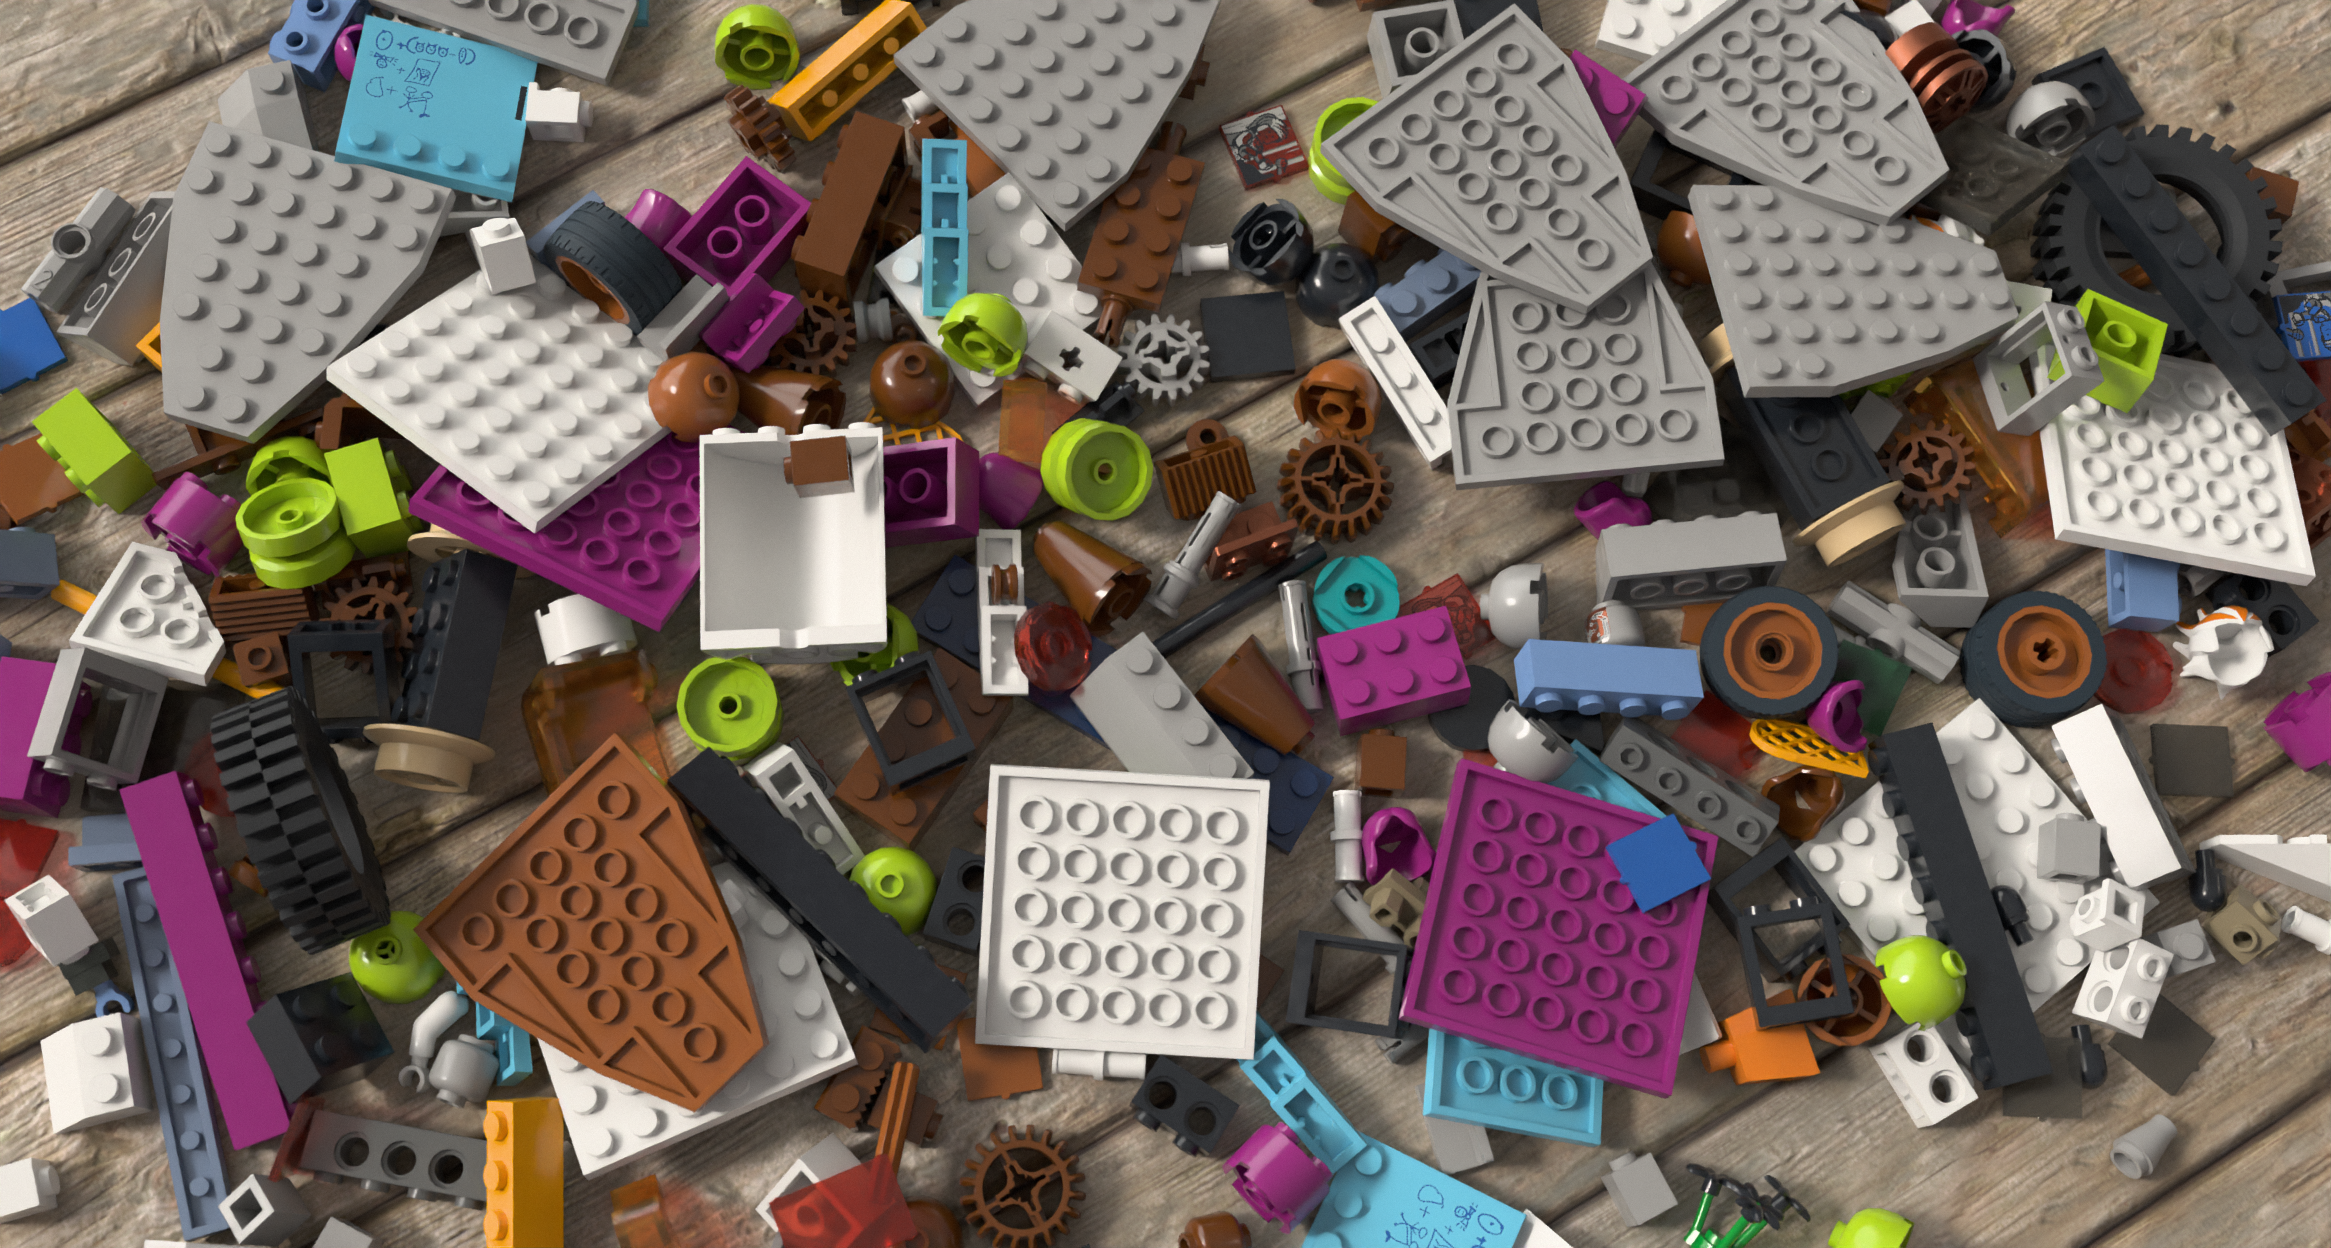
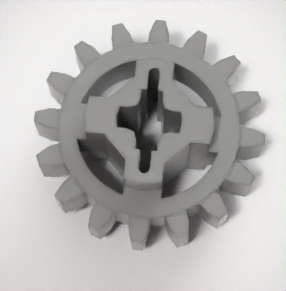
M1152 314L1151 325L1148 326L1141 320H1137L1135 323L1136 334L1126 331L1123 337L1125 345L1118 347V355L1123 357V361L1118 364V374L1127 375L1124 383L1127 382L1132 387L1136 386L1138 388L1137 400L1141 401L1146 395L1152 396V405L1155 407L1158 406L1161 398H1167L1171 407L1175 406L1177 395H1181L1187 401L1190 400L1192 396L1191 386L1201 390L1204 383V378L1201 375H1207L1210 363L1205 361L1209 355V346H1199L1202 342L1203 333L1198 331L1190 334L1189 320L1184 321L1180 326L1174 324V314H1169L1166 323H1160L1157 314ZM1150 340L1149 346L1146 349H1140L1139 354H1136L1140 346ZM1164 356V360L1169 364H1163L1161 358L1157 357ZM1188 366H1191L1189 372L1177 381V375L1182 371H1187Z

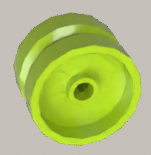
M1364 97L1345 98L1330 105L1318 118L1307 160L1309 176L1317 190L1332 202L1345 205L1348 195L1353 193L1355 189L1320 153L1321 143L1377 104L1378 101Z
M1080 418L1064 424L1051 435L1042 452L1040 472L1044 488L1056 504L1071 512L1082 514L1095 520L1113 521L1129 515L1143 503L1151 487L1153 463L1149 448L1135 432L1122 425Z
M297 478L271 484L247 499L241 505L235 517L237 529L244 545L249 549L250 559L256 574L267 586L279 589H296L321 583L339 573L351 561L356 550L355 544L347 536L335 490L322 480Z
M714 657L696 666L689 672L680 686L676 705L680 724L698 751L701 753L709 746L719 757L723 755L729 758L735 766L749 763L774 745L781 735L785 716L781 698L774 682L763 667L746 657H737L730 660ZM735 706L736 710L733 713H726L728 708Z

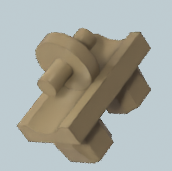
M1391 869L1379 883L1365 890L1362 899L1371 906L1369 917L1381 927H1390L1394 924L1405 933L1403 937L1404 945L1414 947L1415 949L1429 882L1419 877L1411 883L1395 869Z

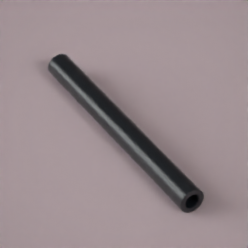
M1315 540L1152 641L1153 645L1164 659L1168 658L1279 589V584L1294 580L1326 560V551Z

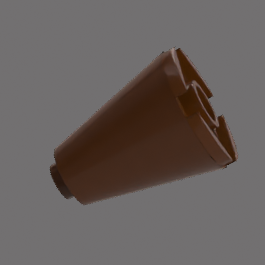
M764 365L752 369L750 373L730 367L739 385L740 402L737 411L757 427H782L785 429V435L803 434V427L812 424L827 425L831 430L839 429L846 405V393L839 390L838 386L843 385L839 380L829 376Z
M1064 521L1045 523L1034 535V555L1083 628L1091 636L1101 637L1114 631L1115 628L1110 624L1119 616L1127 621L1142 604L1145 595L1148 594L1151 588L1152 581L1146 576L1147 574H1152V571L1144 563Z
M1254 634L1237 649L1194 695L1204 708L1283 755H1286L1290 750L1298 755L1315 737L1310 731L1315 725L1314 720L1260 639Z

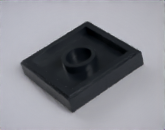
M2105 47L2039 73L2031 81L2033 85L2052 81L2064 82L2074 86L2087 99L2094 111L2095 124L2092 128L2089 123L2083 132L2086 139L2081 144L2088 142L2112 125L2119 129L2140 120L2145 114Z
M1284 291L1200 299L1205 346H1209L1207 361L1210 363V383L1295 374L1296 367Z

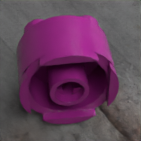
M185 472L173 482L143 518L141 525L154 540L162 534L165 537V541L169 544L166 550L175 552L182 562L207 575L213 571L215 577H217L244 546L235 518L242 504L226 494L218 498L207 490L208 486L200 478L190 472Z
M2331 672L2323 673L2309 680L2307 683L2312 689L2300 695L2294 690L2280 701L2264 720L2267 726L2263 727V729L2304 772L2311 771L2324 761L2331 766Z
M1279 1122L1274 1128L1266 1124L1262 1125L1223 1164V1171L1225 1175L1231 1170L1234 1171L1238 1178L1232 1183V1186L1260 1217L1268 1223L1276 1217L1284 1223L1279 1231L1284 1234H1290L1329 1194L1330 1189L1327 1183L1333 1178V1174L1317 1157L1313 1156L1309 1159L1297 1146L1300 1143L1297 1135L1286 1124Z

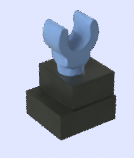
M113 937L89 947V952L73 963L66 965L58 964L64 978L68 980L76 996L91 988L94 989L98 1002L95 1010L97 1018L111 1015L107 1009L108 1003L111 1000L120 1002L126 1013L134 1009V1002L130 995L120 991L118 986L112 981V978L119 974L111 958L121 954Z

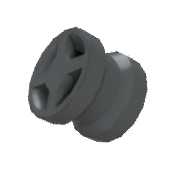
M881 298L875 304L853 301L858 344H867L870 339L880 338L884 342L893 341L888 298Z

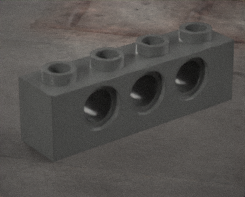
M1623 717L1603 747L1600 762L1752 857L1756 855L1779 822V805L1638 717Z
M315 1109L300 1164L302 1168L315 1170L313 1180L342 1185L344 1176L362 1179L361 1189L388 1194L391 1184L409 1187L407 1197L436 1202L438 1193L456 1196L454 1206L483 1211L484 1203L487 1202V1187L483 1177L484 1168L487 1164V1141ZM365 1140L369 1146L368 1158L361 1165L354 1166L350 1159V1151L357 1142ZM412 1149L416 1155L415 1167L408 1174L401 1175L396 1165L397 1158L404 1150ZM458 1157L463 1163L462 1176L456 1182L448 1184L443 1177V1168L450 1159Z

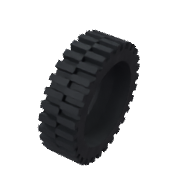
M2156 125L2148 135H2146L2145 126L2132 128L2124 139L2158 182L2171 185L2187 193L2210 215L2222 242L2223 256L2220 263L2256 308L2259 305L2257 302L2267 294L2271 287L2266 282L2277 274L2279 263L2271 261L2282 253L2283 241L2271 240L2282 230L2281 218L2267 219V216L2278 206L2274 196L2261 200L2259 193L2268 186L2264 178L2260 176L2251 182L2245 174L2254 165L2245 158L2236 166L2229 160L2236 149L2227 143L2218 152L2211 149L2210 147L2216 137L2205 132L2194 142L2190 140L2192 128L2181 126L2171 137H2169V125ZM2066 171L2047 194L2049 196L2041 204L2037 213L2041 217L2033 225L2031 235L2038 236V238L2030 246V258L2041 257L2032 268L2034 280L2047 277L2048 281L2042 287L2052 289L2051 297L2055 295L2058 304L2075 307L2086 290L2090 289L2167 323L2168 326L2160 354L2171 356L2174 353L2175 357L2180 358L2187 356L2195 349L2197 351L2203 349L2163 295L2137 289L2123 280L2113 270L2101 246L2100 223L2102 216L2068 171Z
M289 686L215 714L212 717L213 723H211L210 727L213 733L211 740L216 750L214 753L216 764L222 771L219 774L220 780L229 795V798L226 799L230 811L236 816L238 821L236 827L240 837L245 839L248 847L246 852L251 863H255L258 869V878L263 889L267 888L269 900L275 911L279 910L281 921L286 929H290L291 937L296 943L299 942L304 952L307 951L308 954L314 955L390 924L391 911L388 907L390 906L389 898L385 892L387 891L386 884L380 874L382 869L374 854L376 850L372 839L368 836L366 822L359 812L358 801L354 792H351L348 785L349 780L344 769H341L334 747L331 748L324 728H320L318 717L314 711H311L308 701L302 697L301 692L298 689L296 690L294 686Z

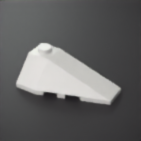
M2218 835L2199 843L2200 850H2214V855L2217 859L2331 902V843H2327V835L2291 838L2287 840V844H2283V837L2280 835Z

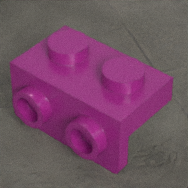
M751 273L699 333V338L726 365L750 373L752 369L757 368L767 359L769 349L775 342L794 328L797 317L805 307L794 296L774 290L759 274Z

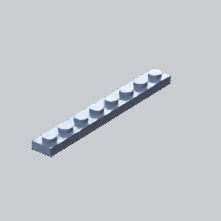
M140 867L112 875L183 1237L184 1241L192 1242L231 1230L218 1206L232 1192L203 1050L145 869Z

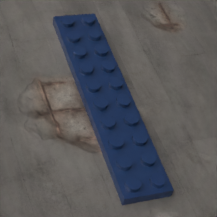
M954 555L911 622L918 637L937 648L940 647L980 673L976 566ZM1024 595V606L1027 608L1028 695L1019 697L1111 751L1070 698V695L1117 649L1095 636H1091L1088 632ZM1204 708L1254 771L1252 779L1270 781L1266 843L1288 856L1334 777L1290 751L1286 755L1281 754Z

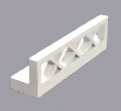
M1374 296L1340 317L1341 329L1367 370L1378 381L1384 397L1430 469L1433 470L1442 464V457L1452 452L1447 407L1378 299Z

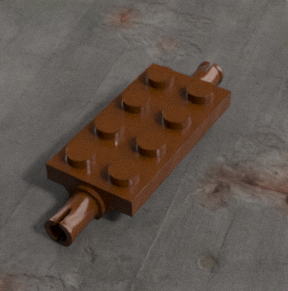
M1165 121L1162 123L1155 149L1147 147L1128 180L1105 198L1077 282V291L1092 294L1101 301L1103 310L1093 338L1104 344L1108 331H1110L1108 347L1119 346L1127 316L1132 315L1133 311L1142 308L1159 313L1205 167L1204 162L1179 156L1183 141L1187 135V129L1179 123L1176 125L1173 136L1171 133L1173 122Z

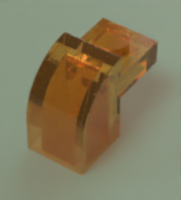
M1017 378L1003 381L998 456H1005L1016 462L1041 463L1044 445L1047 382H1038L1032 378Z
M656 1174L610 1191L614 1209L611 1217L621 1248H681V1243L669 1221L662 1187Z

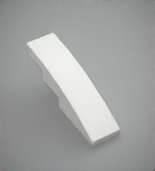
M979 529V537H975L982 696H1027V608L1024 606V567H1021V530ZM993 564H999L1001 569H1007L1009 564H1016L1018 574L1017 604H1010L1008 600H1002L1000 605L993 604L991 594V570Z

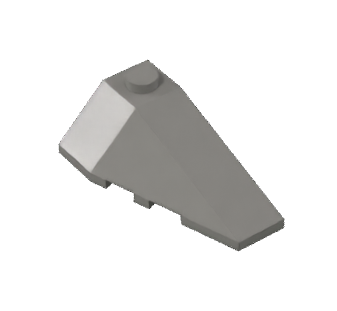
M291 60L247 69L217 99L223 125L319 152L305 85Z
M1923 461L1922 468L1928 473L1929 479H1934L1932 474L1933 467L1927 461ZM1954 474L1947 477L1943 487L1950 482ZM1917 487L1911 488V489H1913V490H1915V491L1926 492V491H1924V490H1922V489H1919V488H1917ZM1961 489L1958 491L1961 503L1957 505L1948 499L1944 502L1945 512L1940 513L1936 505H1930L1927 515H1922L1918 504H1914L1909 511L1904 510L1903 519L1907 525L1899 531L1892 563L1898 597L1904 605L1930 627L1972 628L1976 624L1989 598L1965 491Z

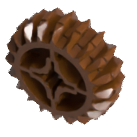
M1338 428L1332 431L1330 439H1327L1325 434L1319 430L1315 433L1314 443L1304 437L1299 442L1300 450L1291 448L1288 451L1287 459L1289 462L1282 463L1279 470L1283 478L1278 480L1277 490L1285 493L1280 497L1279 504L1280 507H1292L1286 516L1288 521L1291 519L1302 520L1298 529L1300 534H1304L1311 527L1316 530L1314 540L1320 541L1323 534L1327 533L1330 534L1331 543L1335 545L1338 544L1343 533L1345 538L1351 543L1357 538V530L1367 536L1373 529L1371 523L1377 525L1382 523L1385 517L1382 511L1389 510L1392 504V500L1387 495L1392 494L1394 483L1386 480L1392 473L1391 466H1379L1384 458L1383 451L1373 454L1369 453L1372 446L1370 439L1364 441L1360 446L1355 443L1357 439L1355 431L1349 434L1347 440L1341 439V433ZM1329 459V464L1325 471L1313 472L1311 477L1301 476L1312 464ZM1345 462L1354 466L1356 469L1360 471L1361 474H1356L1348 470V468L1345 465ZM1334 472L1335 482L1340 484L1338 488L1342 487L1337 501L1336 491L1331 490L1332 485L1328 486ZM1359 496L1369 497L1368 502L1355 512L1342 515L1345 502L1358 500ZM1308 499H1315L1323 503L1326 512L1315 507Z
M1030 1124L1026 1128V1139H1017L1015 1125L1008 1126L1010 1141L1002 1143L1000 1135L994 1131L990 1134L991 1141L995 1146L992 1151H989L981 1143L975 1146L977 1153L984 1158L981 1164L973 1159L965 1161V1167L976 1172L975 1179L961 1177L959 1184L965 1188H973L974 1195L961 1197L960 1204L962 1206L976 1204L977 1210L969 1213L965 1219L968 1224L975 1223L980 1218L984 1220L986 1224L977 1232V1236L980 1239L985 1238L991 1229L998 1233L993 1240V1248H1001L1005 1237L1012 1239L1010 1248H1020V1240H1028L1029 1248H1038L1036 1238L1040 1236L1044 1237L1046 1244L1051 1248L1056 1245L1055 1238L1050 1232L1053 1228L1056 1227L1065 1236L1071 1232L1069 1226L1062 1221L1065 1214L1076 1220L1081 1216L1079 1210L1069 1205L1071 1200L1085 1201L1086 1193L1072 1191V1184L1085 1181L1086 1177L1084 1173L1070 1175L1068 1168L1079 1163L1080 1159L1078 1155H1072L1065 1161L1061 1158L1060 1155L1068 1147L1066 1140L1060 1141L1054 1149L1048 1146L1053 1132L1049 1129L1043 1133L1041 1142L1033 1140L1035 1126ZM1018 1150L1034 1151L1045 1156L1053 1164L1036 1172H1027L1018 1165L1011 1152ZM999 1159L1007 1176V1184L999 1194L984 1202L983 1186L985 1177L991 1166ZM1011 1167L1014 1168L1018 1177L1025 1176V1182L1028 1178L1034 1182L1041 1177H1045L1037 1182L1036 1186L1031 1190V1202L1036 1209L1035 1212L1032 1211L1028 1202H1020V1198L1016 1201L1011 1197L1004 1202H1000L1015 1189L1014 1176L1010 1170ZM1060 1177L1062 1182L1061 1202L1054 1215L1047 1220L1040 1206L1038 1195L1043 1187ZM1018 1206L1025 1210L1035 1227L1022 1230L1010 1228L1001 1224L992 1215L1007 1207Z

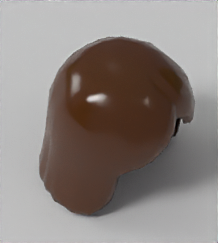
M1809 765L1798 766L1785 774L1768 779L1762 786L1761 795L1780 806L1779 822L1776 828L1781 833L1786 834L1790 840L1802 842L1815 839L1823 826L1840 812L1846 799L1845 787L1834 771ZM1796 790L1807 803V805L1810 807V809L1798 807L1795 794Z

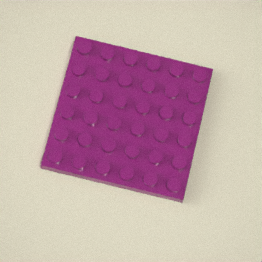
M731 425L727 426V428L737 429ZM671 431L536 534L441 464L410 499L409 513L660 632L700 576V442H682L675 438L678 434Z
M1461 758L1455 769L1399 1019L1666 1099L1672 1096L1710 880L1643 914L1627 885L1620 883V877L1622 876L1605 847L1661 818L1539 781H1531L1513 773ZM1681 825L1689 841L1696 843L1697 848L1695 851L1711 877L1718 836Z

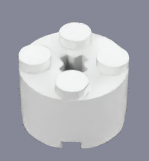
M575 594L548 604L550 613L544 615L540 609L534 613L548 667L562 670L563 677L583 674L590 670L588 663L606 659L607 664L610 665L621 663L634 657L632 648L637 645V639L631 618L585 596Z

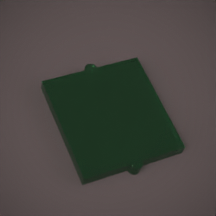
M1843 639L1839 647L1838 664L1832 682L1863 681L1865 690H1861L1863 698L1857 708V712L1864 722L1862 730L1880 737L1910 675L1912 666L1883 655L1882 650L1879 648L1870 650Z

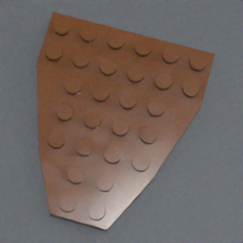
M615 732L413 929L472 1000L596 1073L693 1112L701 1111L770 1044L742 939L684 803L622 733Z

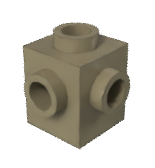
M2240 884L2228 894L2227 902L2222 909L2216 912H2207L2203 928L2212 936L2213 943L2224 955L2228 957L2234 956L2244 966L2256 956L2260 960L2266 958L2279 946L2280 940L2278 939L2282 921L2278 911L2271 903L2263 898L2258 900Z

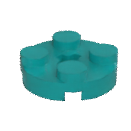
M1360 555L1359 558H1345L1346 556L1331 561L1320 572L1314 585L1311 607L1318 622L1329 634L1396 618L1400 606L1397 590L1398 583L1392 571L1381 561L1364 555ZM1360 589L1365 593L1363 601L1366 606L1363 608L1359 606L1353 608L1347 604L1348 597L1344 593L1348 590L1356 593Z

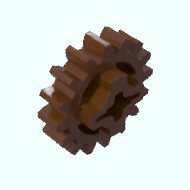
M742 84L725 95L726 107L733 114L728 120V124L747 153H751L758 162L762 159L764 161L767 160L773 170L776 169L778 173L797 160L794 155L795 151L788 144L789 139L793 135L783 121L782 115L773 104L768 103L763 96L759 98L756 95L753 96L749 88L744 87Z
M800 290V300L798 301L805 309L797 317L794 328L786 335L781 336L769 349L771 350L768 355L771 364L781 362L780 368L817 375L827 371L834 378L837 376L835 365L839 363L848 367L850 361L846 352H856V340L852 338L857 336L856 323L850 322L852 315L849 308L839 311L840 300L837 296L826 302L823 290H818L815 298H808L806 290ZM808 325H811L812 333H814L815 337L813 339V348H810L809 341L806 340ZM792 354H798L799 356H801V357L804 358V359L795 357V356H793Z
M1928 420L1926 429L1920 431L1915 423H1911V434L1907 436L1896 431L1894 436L1897 445L1885 444L1883 446L1884 453L1889 459L1879 460V463L1890 479L1889 483L1901 480L1905 485L1894 501L1903 497L1902 505L1905 511H1909L1914 504H1918L1922 515H1927L1930 505H1936L1940 513L1945 512L1944 502L1948 499L1957 505L1961 503L1958 491L1960 489L1971 491L1973 488L1971 480L1966 476L1977 475L1976 464L1969 462L1975 458L1973 447H1964L1967 443L1966 436L1960 433L1952 437V427L1948 423L1942 427L1941 431L1935 430L1933 420ZM1932 444H1938V445H1941V446H1944V447L1939 448V447H1936V446H1934V445H1932ZM1909 450H1911V452H1910V454L1908 455L1907 459L1902 460V458L1904 457V455H1905ZM1922 456H1925L1927 462L1933 467L1932 474L1934 479L1932 480L1929 479L1928 473L1922 468ZM1954 474L1950 482L1943 487L1947 477ZM1917 487V488L1922 489V490H1924V491H1926V492L1915 491V490H1913V489H1911V488Z
M371 576L368 587H365L357 578L352 580L353 591L351 592L338 587L336 593L340 598L339 602L335 604L326 601L324 604L332 612L331 618L319 619V621L392 619L391 616L395 611L393 607L395 606L401 619L400 630L395 629L393 623L396 660L403 664L406 657L402 652L406 648L413 649L414 642L411 640L412 619H414L419 608H407V605L413 599V596L407 591L396 596L398 584L390 580L382 589L381 580ZM372 597L367 605L355 609L351 607L364 598ZM372 650L335 651L329 655L336 661L346 656L344 668L350 671H354L359 663H361L363 674H373V656L368 655L372 654Z

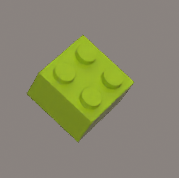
M2087 289L2075 307L2078 308L2084 319V327L2091 346L2098 356V365L2104 382L2086 395L2099 400L2103 404L2128 413L2154 380L2168 324ZM2055 349L2047 378L2054 381L2065 374L2057 349Z
M75 388L31 421L43 435L36 440L54 461H58L66 470L64 473L82 493L85 492L99 508L106 503L116 513L120 514L157 485L151 475L154 473L151 467L112 422L78 388Z
M377 437L324 453L347 536L365 557L371 558L409 551L407 546L409 537L419 534L418 531L425 530L423 519L409 513L410 497L407 491L413 490V484L406 466L400 465L396 452L394 450L387 451Z

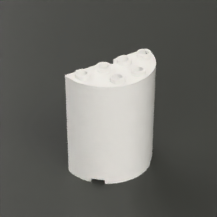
M858 422L850 424L848 429L831 430L827 425L812 424L803 427V434L785 435V429L777 426L761 427L758 429V433H740L737 429L720 428L714 430L713 435H700L701 651L726 660L751 654V661L758 664H817L857 659L858 651L877 653L887 646L882 427L876 428L875 424ZM845 435L851 447L855 492L800 498L793 484H786L783 458L791 456L790 441Z

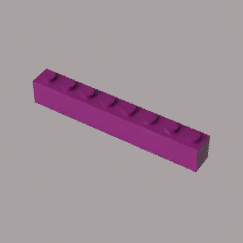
M173 771L120 789L119 791L234 1150L250 1148L287 1134V1130L291 1128V1132L293 1129L294 1131L297 1128L300 1129L301 1125L298 1122L296 1124V1121L298 1119L297 1116L300 1114L299 1111L302 1109L303 1101L289 1104L246 1024L268 1000L262 1001L256 984L262 980L258 963L253 955L247 956L242 939L247 937L245 922L239 911L233 912L228 894L233 892L230 876L223 866H218L213 851L219 847L216 833L209 822L204 823L199 806L204 805V796L196 779L190 780L187 774Z

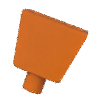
M1792 989L1782 991L1766 999L1768 1007L1796 1003ZM1751 1006L1718 1022L1717 1024L1722 1033L1720 1041L1700 1047V1057L1705 1070L1708 1073L1729 1068L1736 1085L1798 1080L1820 1073L1803 1024L1756 1031Z

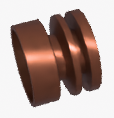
M1928 22L1917 25L1898 38L1885 52L1916 95L1933 134L1942 132L1963 117L1979 99L1986 86L1988 73L1985 67L1979 61L1973 60L1972 55L1968 51L1959 49L1957 41L1939 24Z

